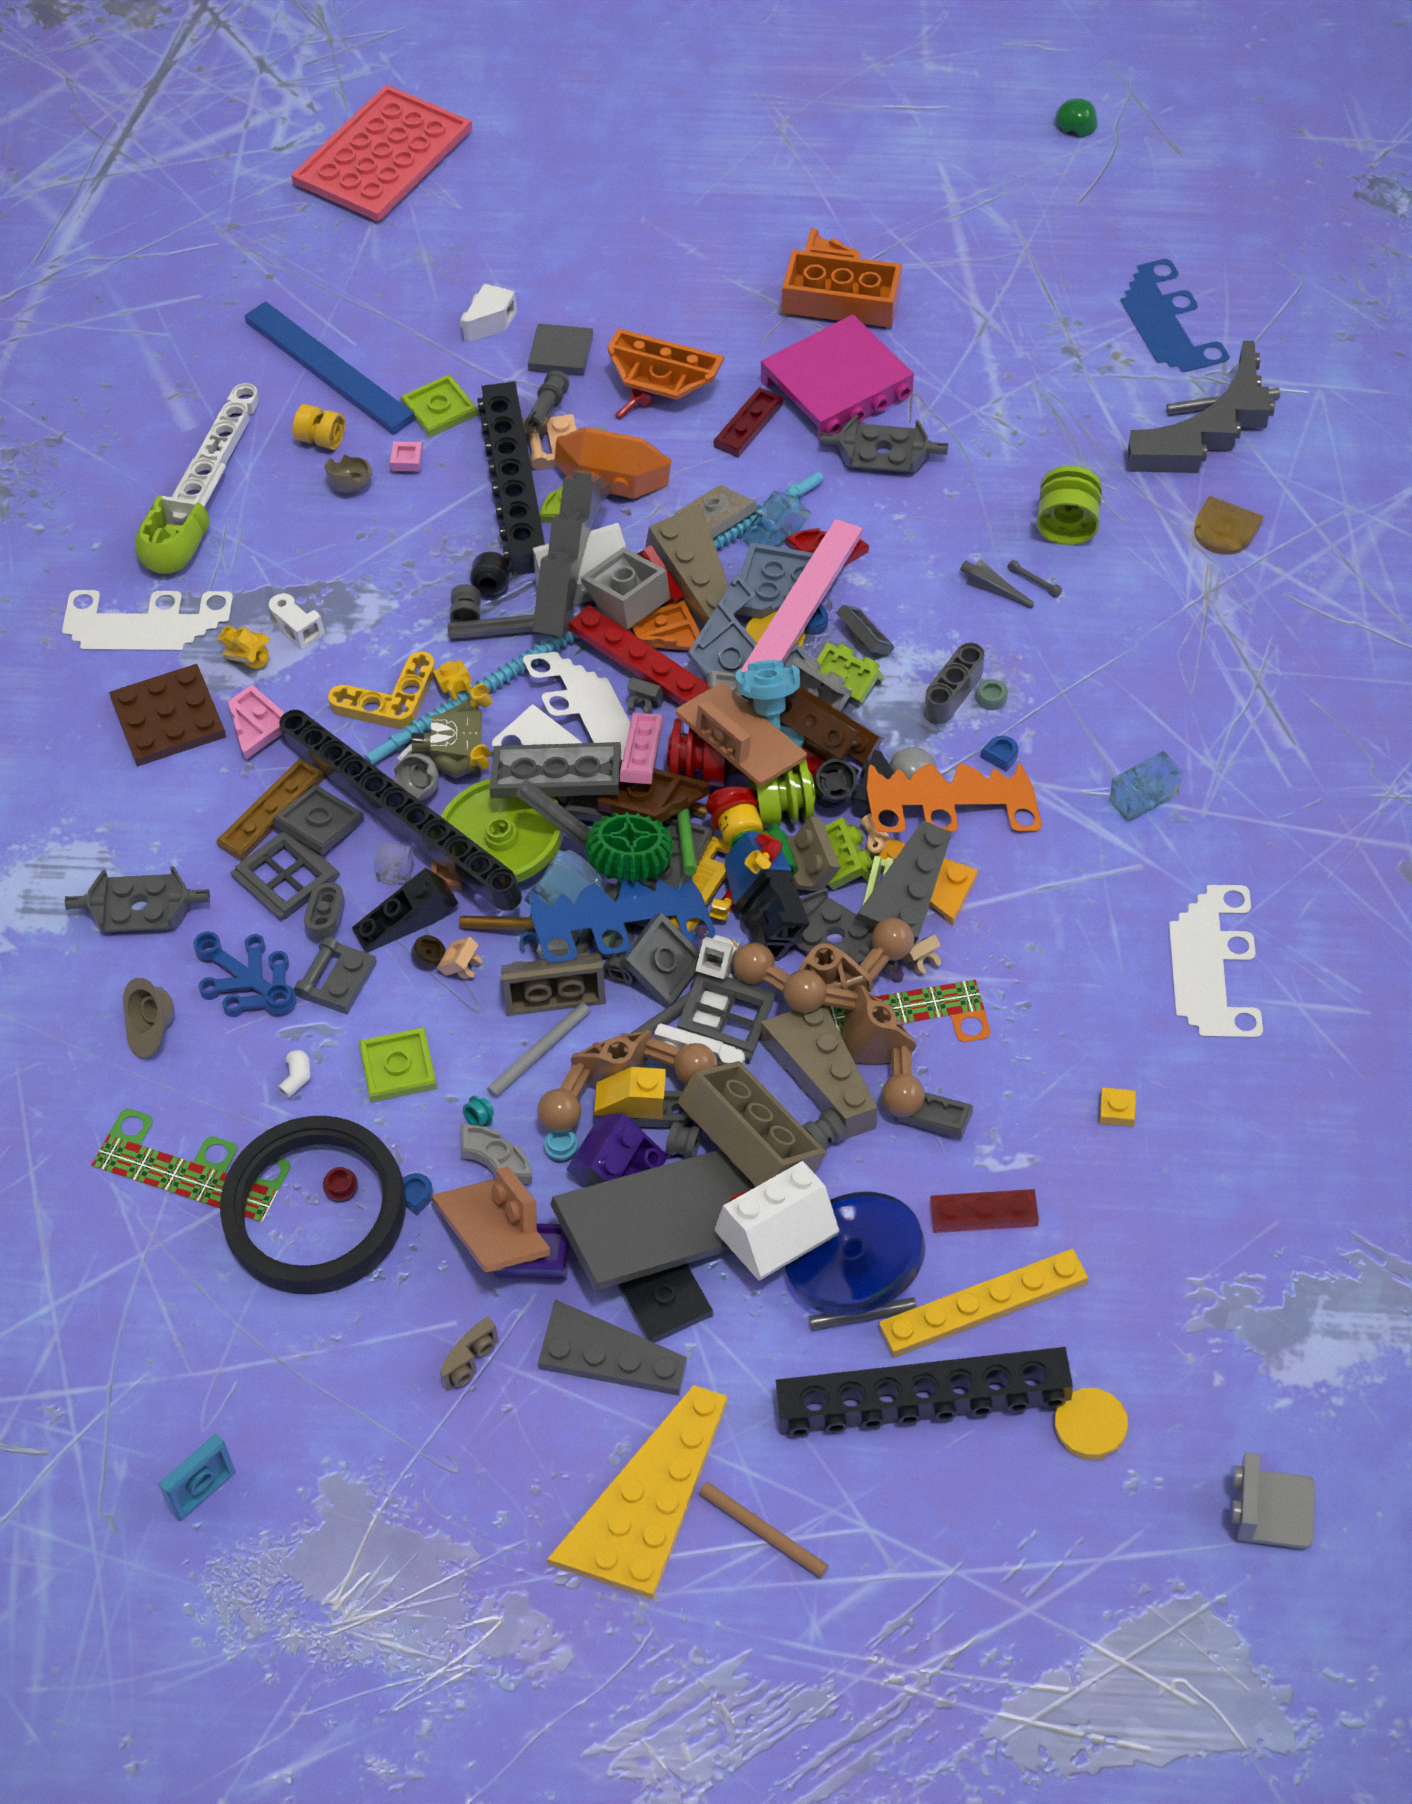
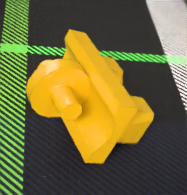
M227 625L216 639L226 648L222 655L227 660L244 662L246 666L253 669L262 668L268 662L269 652L264 644H267L270 638L264 633L250 632L246 627H240L236 630L234 627Z

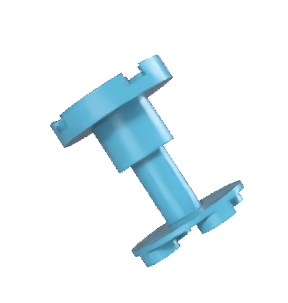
M778 660L753 662L748 664V671L745 672L739 669L735 675L737 691L748 698H753L754 711L764 716L801 747L804 743L803 735L790 727L780 725V713L786 709L785 696L792 694L800 687L799 669L793 664L791 668H785L784 661Z

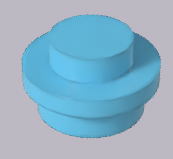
M571 1130L562 1133L550 1131L544 1140L546 1154L558 1161L570 1159L578 1150L577 1136Z

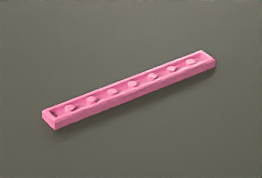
M838 519L834 520L741 669L742 672L748 671V664L764 660L785 662L860 540L863 528Z

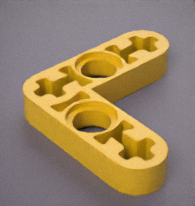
M424 651L411 654L405 663L392 695L349 685L335 686L328 694L331 711L339 716L403 729L405 725L410 726L411 722L416 719L434 678L433 671L436 669L433 656ZM420 667H421V669H420V671H419V676H417V670H416V668H420ZM407 686H417L419 688L413 694L403 692ZM371 702L380 705L378 709L373 711L365 710L364 706ZM402 703H404V704H405V710H406V712H402V713H401V711H402V709H403V704H402Z

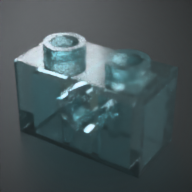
M1162 751L1112 778L1109 802L1127 822H1130L1178 796L1183 771L1165 751Z

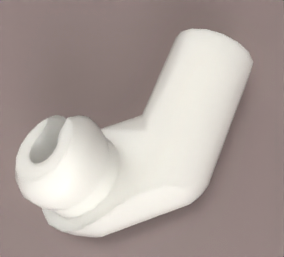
M294 1050L288 1053L286 1063H289L290 1075L277 1086L279 1092L287 1099L293 1096L311 1077L310 1059L301 1050Z

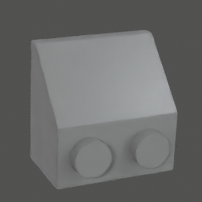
M624 547L580 577L581 583L602 613L627 630L670 599L667 571Z

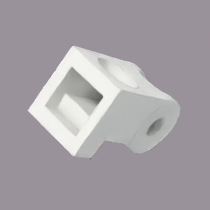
M285 593L277 594L270 599L269 609L272 612L273 624L299 649H304L325 635L321 615L315 610L308 614L295 604V599Z
M715 935L713 939L704 938L696 971L725 979L733 971V957L742 946V942L720 935Z

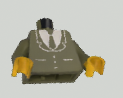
M479 683L473 687L471 697L442 714L433 715L431 717V733H412V751L430 752V758L436 764V768L457 779L464 775L481 776V769L486 770L490 765L487 758L491 757L492 753L484 744H481V710H478V706L487 708L492 704V698L488 695L490 689L485 684Z

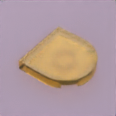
M1209 496L1196 517L1194 535L1198 543L1208 551L1222 555L1236 554L1248 548L1263 524L1264 516Z

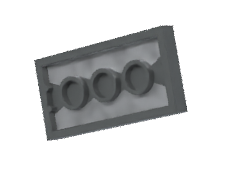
M621 742L494 746L489 788L491 798L517 797L516 791L518 786L525 780L533 783L548 796L619 794Z

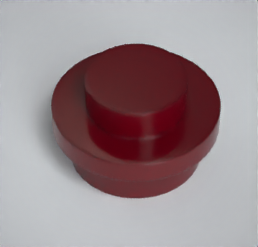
M344 1167L331 1169L323 1180V1189L326 1196L334 1201H344L351 1198L358 1188L356 1175Z

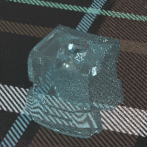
M558 850L543 877L534 885L524 901L531 905V894L533 892L538 895L541 901L551 906L555 904L560 894L566 895L575 903L580 892L590 884L595 883L603 890L600 884L602 878L599 874H596V870L585 859L571 850L566 852Z

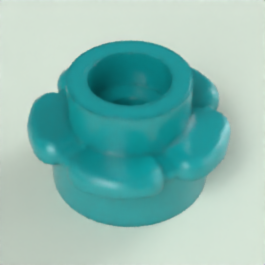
M475 1095L471 1096L469 1102L463 1106V1114L470 1125L487 1126L493 1121L494 1108L489 1100L486 1098L479 1099Z

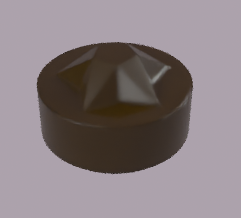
M424 935L419 937L412 946L411 956L418 966L425 969H434L439 965L446 949L438 938Z

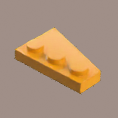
M888 838L879 856L883 860H887V857L894 858L895 860L905 846V843ZM944 858L928 908L930 910L932 908L936 909L944 915V920L953 926L978 877V870ZM881 868L882 874L884 873L885 868Z

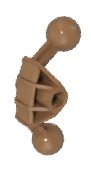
M888 918L878 923L872 933L873 949L860 966L845 952L831 944L823 943L815 946L803 960L799 970H811L817 973L824 980L826 986L854 991L858 985L865 986L867 991L871 992L873 989L872 981L889 960L902 959L910 953L914 945V934L911 927L905 921L898 918ZM747 943L741 946L733 957V970L739 980L749 985H759L765 982L783 993L784 984L790 974L775 966L774 956L765 945Z
M799 970L787 978L783 988V995L786 1003L793 1010L800 1013H810L817 1010L821 1005L846 1009L842 1039L854 1062L869 1065L891 1063L892 1077L885 1082L881 1091L883 1106L890 1114L900 1118L916 1114L922 1108L925 1101V1091L922 1084L917 1078L912 1076L911 1054L916 1048V1040L910 1036L904 1027V1023L897 1019L892 1007L881 999L876 998L862 985H858L854 991L826 986L821 976L811 970Z
M647 1029L643 1032L623 1033L621 1036L600 1043H593L589 1048L572 1055L571 1069L560 1089L550 1090L542 1096L537 1106L538 1119L549 1131L556 1133L569 1131L580 1119L581 1106L577 1098L585 1083L596 1089V1082L630 1067L645 1068L648 1058L674 1067L679 1080L687 1085L695 1071L716 1067V1056L709 1047L701 1043H691L678 1048L652 1038V1031Z

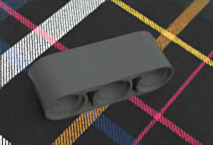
M973 642L962 644L927 688L924 716L929 722L943 724L949 721L981 679L985 654L984 649L979 644Z

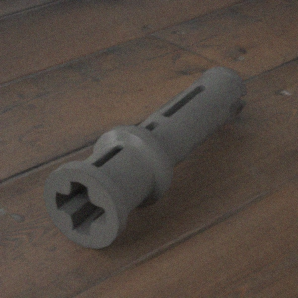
M557 370L550 371L544 379V384L538 389V400L524 422V426L529 432L534 433L536 429V433H539L552 408L561 403L563 394L567 392L570 386V381L563 372Z

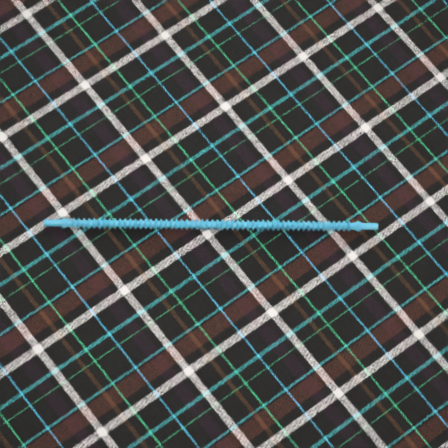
M816 472L798 484H791L784 493L778 492L776 496H771L770 501L765 500L763 505L758 504L756 512L713 538L716 550L723 549L724 545H729L730 540L736 541L737 536L742 537L743 532L748 533L750 528L755 529L757 524L761 525L763 523V520H769L770 516L776 515V511L782 512L783 508L789 507L790 502L802 499L804 493L824 481L823 475L820 472ZM597 605V606H596V610H598L599 612L602 613V611L600 610V608H599L598 605ZM568 631L563 636L554 635L553 637L550 635L547 637V641H540V646L534 644L533 650L527 649L526 655L553 651L559 652L560 647L566 648L567 642L571 644L574 642V638L580 639V637L571 631ZM520 653L519 659L516 657L512 658V663L506 662L505 668L499 666L498 672L491 671L490 677L485 675L484 681L477 680L476 685L483 683L491 692L496 691V686L502 688L503 682L510 683V678L516 679L518 677L517 673L524 674L527 668L523 657L526 655ZM534 659V660L531 661V667H532V664L535 665V666L538 665V664H539V660H541V661H545V660H543V659ZM463 690L462 695L456 694V700L448 698V703L442 702L440 704L441 708L434 707L433 713L427 711L426 717L419 716V722L414 720L411 722V727L405 725L404 731L391 734L388 741L365 754V759L371 764H375L395 750L397 752L403 750L404 746L412 741V733L431 732V717L433 715L442 714L458 706L471 697V693L468 694L466 690Z

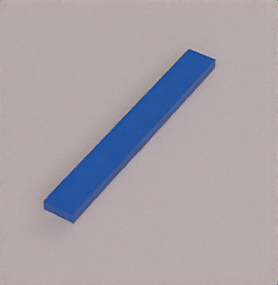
M263 302L244 315L247 324L394 435L415 420L414 413L268 302Z

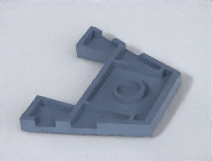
M739 574L730 583L687 653V656L706 679L709 670L736 674L739 669H742L757 645L755 640L733 616L756 596ZM798 644L792 649L785 660V668L792 667L793 663L791 661L793 657L804 660L808 656Z

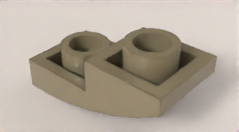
M488 1316L471 1328L457 1342L445 1359L440 1369V1375L446 1392L455 1386L461 1387L467 1384L472 1379L473 1374L477 1372L474 1358L485 1356L499 1342L496 1326Z

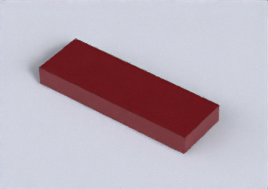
M759 387L714 439V447L739 458L783 406L784 397Z

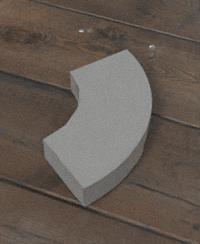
M461 1124V1158L476 1160L486 1165L493 1172L494 1176L495 1169L509 1166L522 1184H532V1172L529 1161L518 1145L514 1146L502 1138V1134L495 1130L477 1125Z

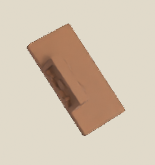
M724 683L717 684L676 709V716L760 787L806 760L807 753L764 716L757 714L752 706Z
M509 1166L495 1169L496 1179L432 1195V1202L484 1272L500 1271L505 1267L524 1262H533L538 1258L550 1255V1247L537 1232L536 1200Z

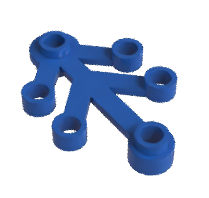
M206 931L196 936L193 943L196 955L205 961H215L236 976L223 979L212 977L202 979L199 983V990L204 999L213 1000L219 996L220 992L254 989L260 994L240 997L236 994L226 996L222 1005L227 1016L237 1017L246 1009L266 1008L270 1013L279 1015L285 1014L294 1008L297 998L293 988L286 984V971L290 964L285 952L275 951L268 958L270 969L273 971L272 984L262 978V954L265 952L266 946L261 935L252 934L245 939L248 967L222 950L220 939L214 932ZM254 943L260 944L258 947L255 948L250 947ZM277 960H283L281 964H274ZM209 986L214 987V989L210 991H205V988ZM278 999H284L283 1001L275 1002ZM233 1003H237V1004H238V1006L235 1007V1008H229V1007H228L229 1005H231V1004H233Z

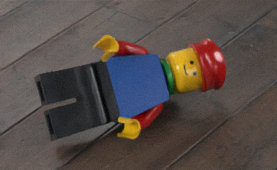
M738 786L725 787L710 794L706 802L707 812L712 816V827L721 831L723 840L728 845H731L732 848L725 856L724 861L729 880V890L722 899H713L709 916L726 921L729 910L736 907L738 912H742V922L749 930L752 942L765 945L772 952L775 961H779L793 945L792 941H796L810 925L797 889L792 882L794 880L793 875L798 871V866L787 836L783 830L779 829L778 824L773 823L767 831H763V824L759 816L757 790Z

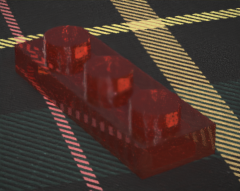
M1035 1189L930 1196L933 1233L1038 1227L1039 1216Z

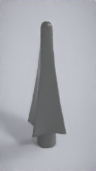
M979 559L976 565L967 560L963 562L960 571L969 575L966 584L1002 595L1027 607L1032 608L1034 606V602L1011 586L981 559Z

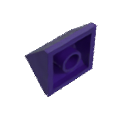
M537 1223V1232L550 1247L549 1256L538 1258L533 1262H524L505 1267L500 1271H494L496 1277L567 1280L569 1240L561 1225Z

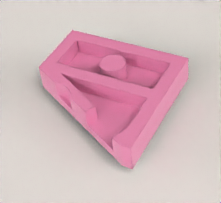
M252 684L228 701L242 754L246 760L283 734L279 721L284 712Z

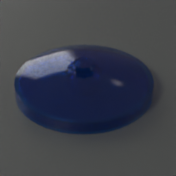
M854 1192L835 1197L830 1200L839 1228L838 1235L785 1266L786 1274L798 1297L815 1310L838 1316L867 1313L890 1303L912 1284L924 1261L925 1237L914 1212L895 1197L878 1192Z

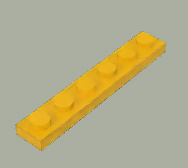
M1072 1248L879 1321L878 1328L892 1357L895 1358L1084 1286L1088 1283L1089 1277Z

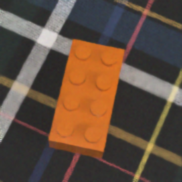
M792 250L782 286V313L839 321L854 314L863 324L892 327L901 291L902 264Z

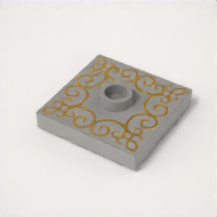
M720 484L676 511L675 515L701 504L713 539L758 509L754 500Z

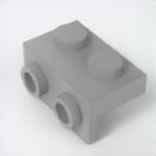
M808 656L804 660L793 657L791 663L799 669L800 686L841 711L853 692L844 686L846 680L831 671L827 675L820 670L822 664Z

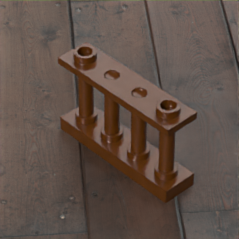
M802 686L792 694L785 696L786 709L780 713V721L839 759L843 760L847 753L864 764L865 760H871L874 750L879 748L884 739ZM741 695L743 698L753 703V698H748L744 695Z

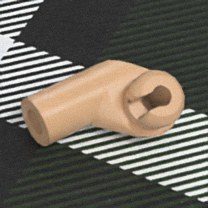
M869 813L860 820V823L869 834L866 850L869 855L875 857L879 856L883 851L889 834L887 832H878L874 828L872 815Z

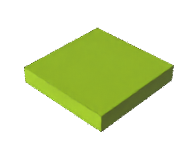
M450 374L400 396L401 404L414 413L416 423L428 438L479 415L476 405Z
M424 1027L359 1040L371 1103L437 1089Z

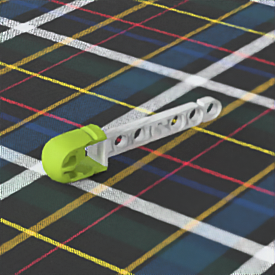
M242 383L232 389L227 398V403L223 405L172 497L157 496L135 537L136 555L147 569L159 574H172L183 569L193 557L203 535L209 527L210 518L204 507L250 421L249 414L253 415L259 404L257 388L253 384ZM243 395H252V397L247 399L239 398ZM235 413L242 414L241 416L235 418L229 417V415ZM224 432L232 433L231 435L225 437L218 436L220 433ZM203 470L211 471L209 474L206 475L197 474L198 472ZM190 490H200L197 494H186Z

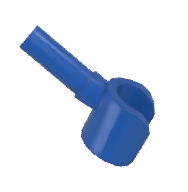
M528 930L520 937L522 952H525L524 947L528 942H534L535 953H537L539 939L536 930Z

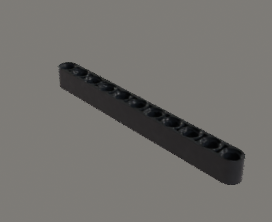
M294 709L287 711L281 716L279 721L280 728L288 746L293 751L324 772V775L496 908L508 911L516 908L521 903L522 894L516 876L511 869L303 711Z

